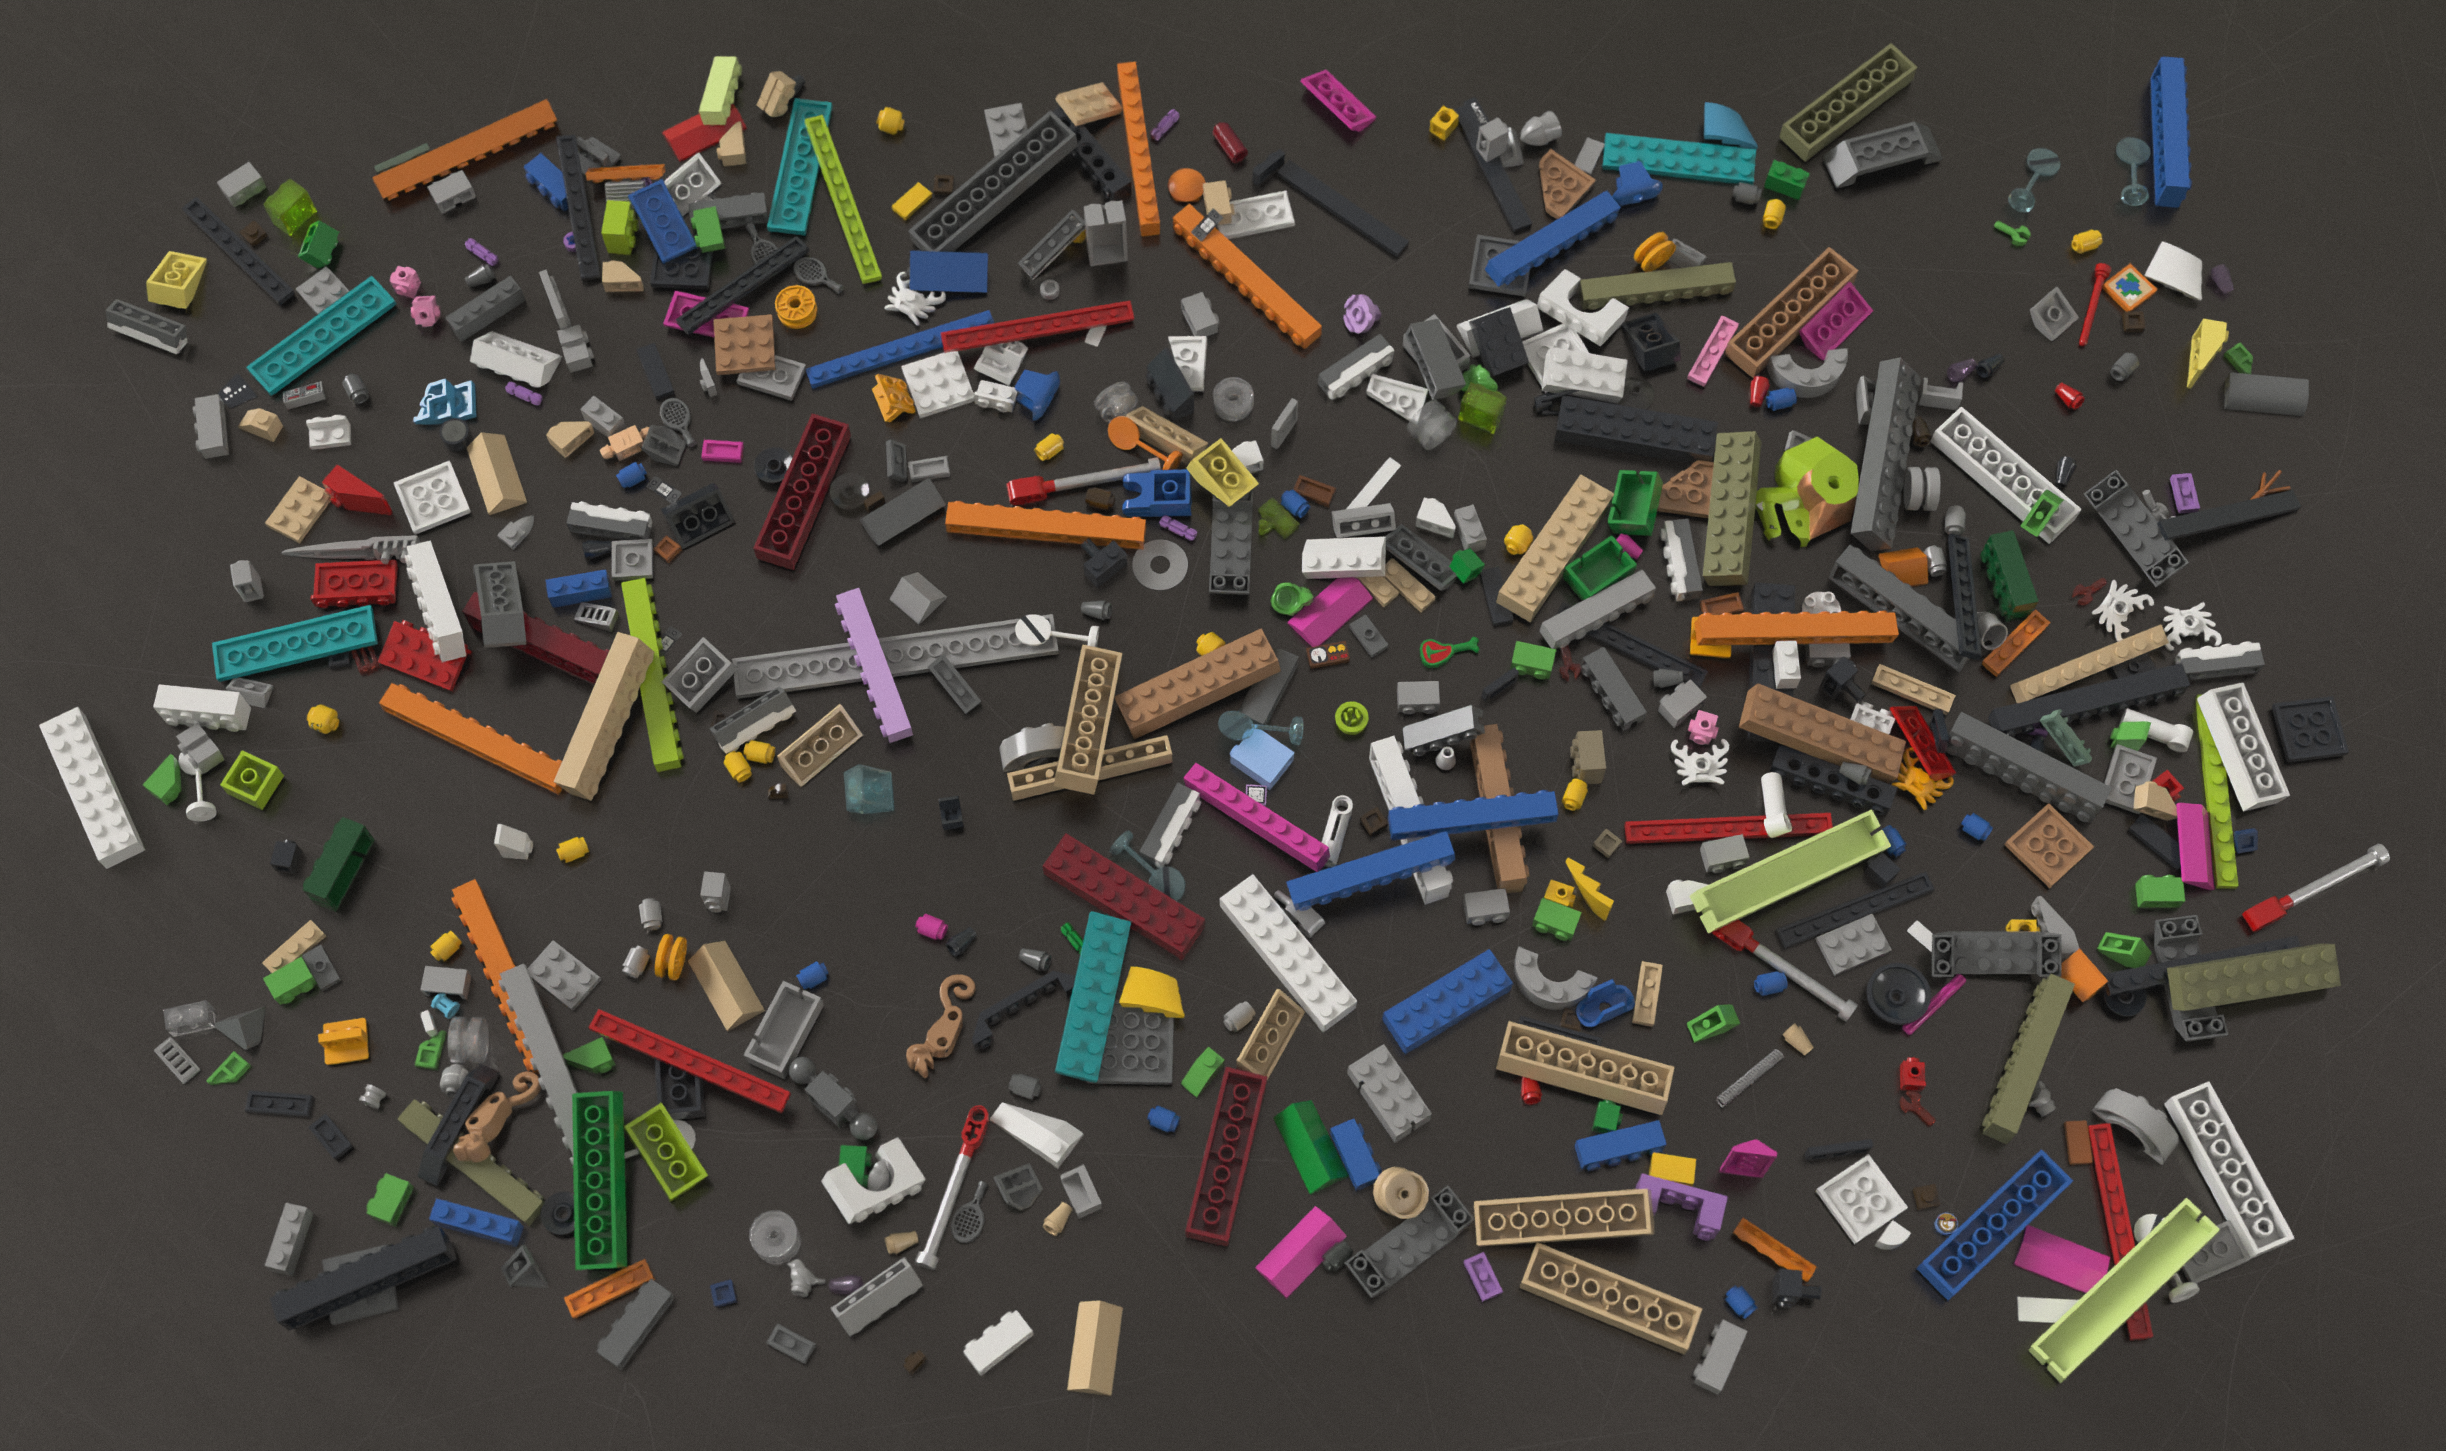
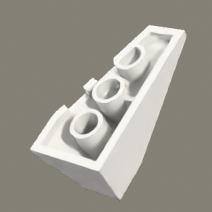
M1001 1103L989 1119L1058 1169L1084 1135L1066 1121L1006 1103Z

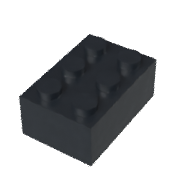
M1510 307L1469 321L1485 369L1489 371L1490 376H1495L1529 363Z
M655 1059L657 1105L662 1103L672 1120L705 1117L703 1079Z

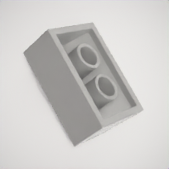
M703 637L664 678L662 683L691 710L697 713L738 668Z

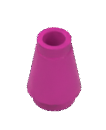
M1621 533L1616 539L1623 548L1622 553L1626 551L1631 558L1637 560L1643 550L1627 534Z

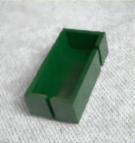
M2014 530L1992 534L1981 552V560L1989 568L1987 569V577L1989 581H1992L1994 597L1998 598L2000 614L2004 616L2006 623L2026 619L2033 612L2039 601Z
M342 817L335 824L330 840H327L324 844L322 855L315 861L310 877H307L303 883L302 890L314 904L334 912L337 911L364 861L362 857L352 854V851L366 856L375 840L365 825Z

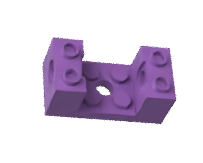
M1642 1173L1636 1189L1651 1190L1653 1215L1656 1213L1659 1199L1666 1204H1681L1683 1208L1688 1210H1695L1696 1208L1698 1212L1693 1234L1698 1235L1699 1239L1707 1241L1716 1237L1721 1229L1728 1196Z

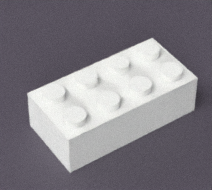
M1551 347L1546 353L1542 391L1560 393L1567 390H1579L1569 394V396L1618 403L1623 398L1627 360Z
M169 685L158 686L153 706L168 725L178 726V724H185L192 727L198 723L200 726H206L212 730L226 728L233 732L246 730L251 707L240 692Z

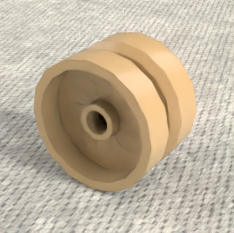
M1391 1167L1384 1170L1376 1179L1373 1195L1376 1204L1381 1210L1398 1218L1410 1219L1424 1210L1428 1202L1429 1191L1427 1183L1422 1176L1402 1167Z

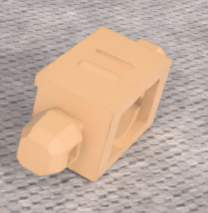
M634 425L608 437L611 445L603 447L600 450L601 455L604 459H609L616 454L618 460L621 461L642 451L643 441L649 427L643 428L638 432Z

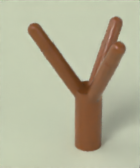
M2279 470L2266 485L2267 474L2263 473L2260 490L2251 499L2290 490V486L2268 490L2282 471Z

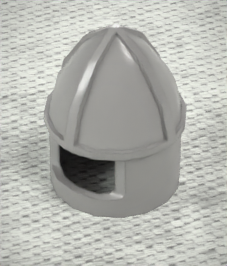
M1548 111L1539 118L1536 116L1526 122L1521 131V140L1527 144L1539 146L1546 145L1548 142L1559 138L1562 131L1555 114Z
M1985 611L1977 612L1979 636L1982 639L1981 646L1987 650H1994L2000 647L2007 638V627L1995 615ZM1990 640L1993 644L1986 646L1984 642Z

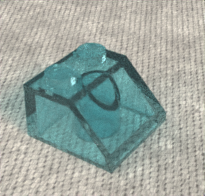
M859 764L844 772L847 811L869 814L894 810L891 771Z

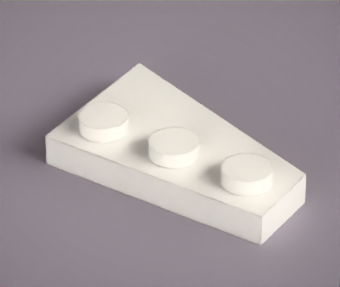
M1168 337L1175 361L1192 391H1204L1207 337Z

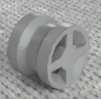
M367 1084L366 1092L359 1100L372 1108L379 1109L380 1101L382 1098H385L387 1093Z

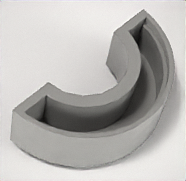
M1847 349L1828 350L1824 364L1815 369H1804L1797 366L1792 361L1790 354L1770 356L1767 371L1772 381L1780 389L1793 388L1797 397H1818L1831 391L1840 381L1847 363L1848 351Z
M1051 723L1044 724L1038 728L1025 727L1021 729V732L1004 739L1000 745L1003 772L1024 769L1027 763L1039 758H1059L1065 727L1054 726Z
M1518 947L1514 960L1515 980L1523 995L1534 1004L1551 1010H1564L1565 1007L1571 1008L1578 1005L1586 997L1590 989L1595 986L1597 977L1579 970L1567 981H1550L1539 971L1537 964L1538 954Z
M2115 1088L2114 1090H2108L2091 1110L2105 1122L2119 1124L2134 1133L2144 1144V1152L2161 1165H2163L2179 1143V1136L2166 1120L2167 1116L2162 1111L2151 1107L2149 1102L2141 1096L2135 1097Z

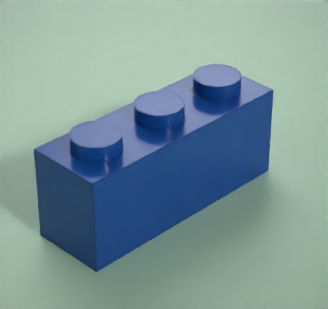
M540 153L524 166L525 177L531 184L535 183L538 186L537 188L542 195L549 196L550 201L555 207H560L566 211L568 204L562 172Z
M606 569L546 580L547 595L553 608L612 597L610 578Z
M1351 1119L1332 1127L1330 1135L1355 1190L1358 1191L1373 1185L1382 1173L1379 1163H1374L1371 1156L1373 1155V1150L1370 1143H1365L1363 1139L1365 1133L1361 1124H1357L1355 1119Z

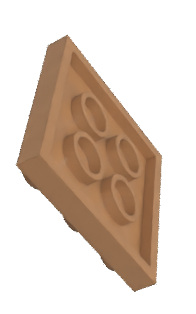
M772 314L714 319L717 375L776 370Z
M2049 803L2004 844L2049 888L2094 848Z

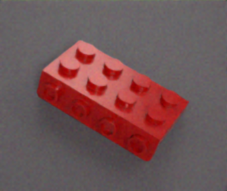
M381 560L316 563L314 595H311V601L315 607L327 608L328 606L348 607L349 605L368 606L369 604L385 606L389 603H396L398 563L396 560H389L387 564H383Z
M402 620V623L394 621L378 662L453 691L467 654L471 655L472 653L471 650L467 649L468 645L464 644L466 656L442 662L440 655H435L433 640H430L427 629L420 627L419 630L414 629V624Z

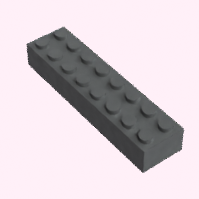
M1849 545L1837 559L1829 576L1830 580L1873 611L1895 613L1898 629L1958 672L1968 663L1971 658L1959 656L1956 619L1946 614L1944 609L1932 604L1926 596L1918 594L1909 584L1897 579L1892 572L1883 569L1877 561L1869 559L1858 548Z
M1963 712L1959 714L1948 734L1947 753L1964 759L1968 764L1982 768L1988 774L2000 777L2004 782L2013 784L2021 788L2022 791L2039 797L2043 802L2057 806L2063 812L2075 815L2083 822L2092 823L2103 808L2112 787Z

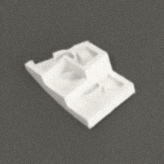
M2162 241L2145 277L2162 283L2167 288L2179 291L2184 296L2198 301L2202 300V260Z
M1019 341L985 346L974 369L1004 384L1010 385L1028 348Z

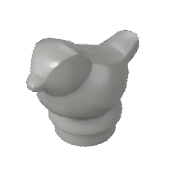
M2037 1080L2028 1105L2029 1107L2034 1106L2036 1112L2043 1117L2055 1110L2056 1106L2051 1099L2050 1091L2045 1088L2041 1080Z
M885 1159L878 1161L869 1173L867 1185L869 1191L880 1192L889 1188L890 1176Z
M795 1259L788 1263V1266L791 1268V1279L793 1280L791 1284V1292L793 1294L807 1297L808 1293L811 1292V1286L825 1284L826 1280L816 1278L804 1266L801 1260Z

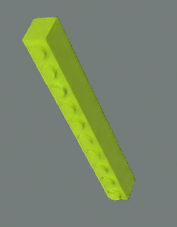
M645 578L622 582L630 635L639 638L654 651L653 661L648 666L644 682L640 685L654 766L657 772L681 767L680 760L684 759L682 748H678L677 741H680L678 729L674 728V723L677 722L674 710L671 711L670 707L671 704H674L671 692L668 693L667 687L662 683L668 675L664 674L663 669L667 668L665 656H661L660 650H663L662 639L657 636V632H660L658 620H654V614H657L655 602H651L650 598L654 596L652 585H648Z

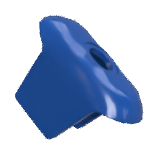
M1641 161L1621 165L1619 167L1620 177L1616 180L1617 191L1612 197L1619 206L1638 203L1656 197L1661 192L1663 184L1649 176Z
M1024 370L1016 383L1015 390L1019 392L1016 401L1032 411L1033 421L1043 416L1060 385L1059 373L1054 371L1049 375Z
M1612 979L1591 988L1586 997L1578 1003L1576 1014L1584 1026L1593 1027L1630 1011L1635 1006V999L1626 986L1615 985ZM1606 1002L1610 1004V1008L1602 1012L1599 1010L1601 1003Z

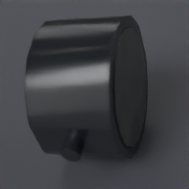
M452 418L445 421L440 427L441 440L450 451L460 452L467 449L473 439L472 433L466 422L462 419Z

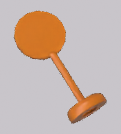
M1118 416L1112 419L1108 425L1109 438L1116 447L1130 450L1138 445L1165 461L1163 470H1176L1180 465L1183 453L1175 450L1166 457L1139 441V429L1130 418Z

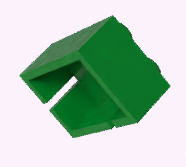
M1619 470L1612 501L1614 507H1611L1608 518V525L1614 534L1652 536L1663 487V481L1658 472L1640 471L1638 475L1637 471Z
M1611 535L1583 554L1581 559L1578 558L1567 565L1564 569L1563 579L1579 598L1584 601L1633 575L1637 564L1626 551L1622 553V546Z

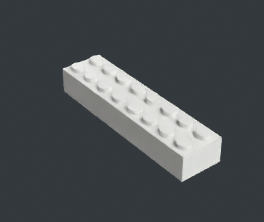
M1960 407L1935 430L1930 442L2022 521L2025 520L2042 493L2047 489L2062 498L2064 501L2039 534L2049 544L2077 518L2081 511L2080 507L1963 407Z
M76 707L40 724V729L98 861L108 869L145 851L84 713Z
M1395 736L1372 742L1369 755L1389 810L1398 806L1412 808L1414 805L1424 804L1422 797L1417 796L1415 791L1417 790L1416 781L1414 778H1410L1409 763L1403 759L1402 745L1400 741H1396ZM1426 837L1402 839L1401 843L1404 845ZM1438 865L1432 867V870L1425 873H1420V871L1413 873L1425 904L1449 897L1453 878L1449 870L1446 871L1445 866L1441 867Z
M1253 874L1220 898V907L1323 1033L1356 1009L1357 1000Z
M2210 1082L2171 1097L2164 1105L2226 1220H2230L2250 1259L2293 1240L2294 1236Z

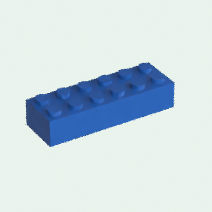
M1488 949L1385 1011L1382 1020L1404 1054H1407L1511 991L1513 982L1491 950Z

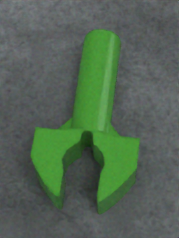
M2000 221L1995 223V228L2012 236V244L2016 246L2026 245V239L2030 238V232L2024 226H2021L2020 229H2014Z

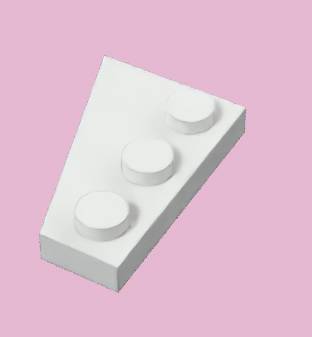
M1372 374L1366 394L1415 425H1418L1428 389Z

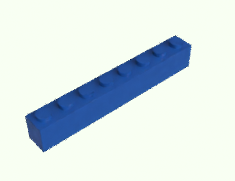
M1606 190L1490 259L1485 271L1498 287L1503 284L1508 285L1516 276L1525 275L1531 267L1540 266L1546 258L1555 257L1561 249H1568L1576 240L1579 239L1581 241L1591 231L1596 232L1601 229L1606 222H1613L1618 217L1617 213L1621 207Z
M1541 790L1535 794L1522 792L1516 794V796L1509 797L1507 795H1498L1491 799L1479 797L1473 801L1460 799L1454 801V803L1447 804L1445 802H1436L1429 806L1417 804L1412 808L1398 806L1389 810L1388 813L1391 841L1428 837L1445 831L1448 834L1551 823L1556 822L1558 818L1555 792H1549L1548 790Z
M1445 831L1287 881V886L1295 911L1299 909L1300 911H1305L1318 903L1321 905L1327 904L1334 898H1346L1359 890L1360 892H1365L1378 884L1381 886L1387 885L1394 879H1406L1419 871L1420 873H1425L1438 865L1441 867L1450 865L1455 860V854L1448 833Z

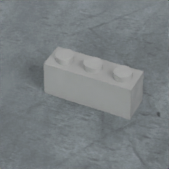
M219 394L195 398L193 414L197 418V423L194 424L195 432L198 435V440L196 441L197 451L201 452L205 459L229 455L224 402Z
M1390 503L1332 511L1333 530L1337 538L1396 530L1395 514Z
M289 1203L285 1204L265 1263V1267L270 1271L293 1276L314 1214L307 1207Z
M1722 1320L1720 1325L1715 1324L1710 1335L1714 1337L1711 1345L1706 1344L1702 1353L1705 1359L1702 1364L1698 1363L1693 1373L1696 1376L1694 1383L1718 1395L1723 1389L1747 1331L1725 1320Z

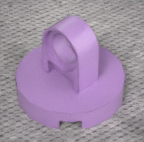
M1352 295L1344 308H1347L1346 315H1343L1344 322L1351 332L1366 333L1371 329L1374 321L1378 320L1382 315L1378 306L1373 305V302L1366 295Z

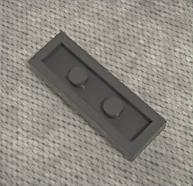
M944 654L928 666L965 714L982 702Z

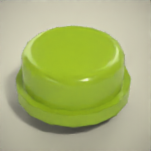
M1354 701L1340 705L1335 714L1338 728L1348 735L1360 733L1367 726L1369 720L1366 708Z

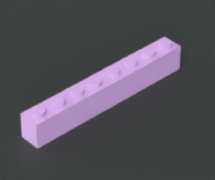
M856 588L836 595L838 603H835L838 615H843L844 620L841 621L844 632H849L850 638H847L851 650L855 649L857 655H854L857 667L861 666L863 669L860 675L864 685L868 684L870 690H867L870 702H875L876 708H873L876 719H881L883 725L880 726L883 737H888L889 743L912 736L913 733L860 589Z

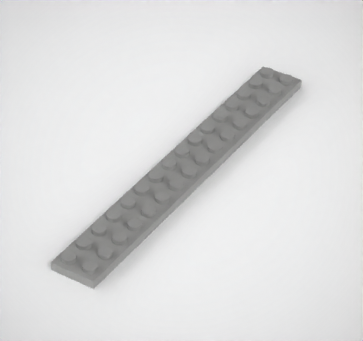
M1053 614L1043 615L1049 621L1051 631H1055ZM1020 619L878 638L892 677L931 672L928 666L943 654L954 668L1059 654L1055 636H1050L1045 643L1038 646H1029L1019 641L1015 634V626ZM849 643L732 659L733 664L738 668L734 672L737 699L765 695L779 686L785 692L860 682L862 681L860 673L863 672L861 666L857 667L854 655H857L855 649L851 650Z

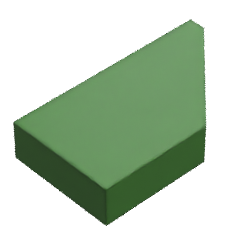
M2238 343L2224 353V356L2239 373L2252 374L2253 356L2241 343Z
M441 1030L432 1039L420 1044L415 1062L417 1068L438 1069L446 1036L445 1031Z
M234 1051L206 1082L210 1085L237 1082L251 1065Z

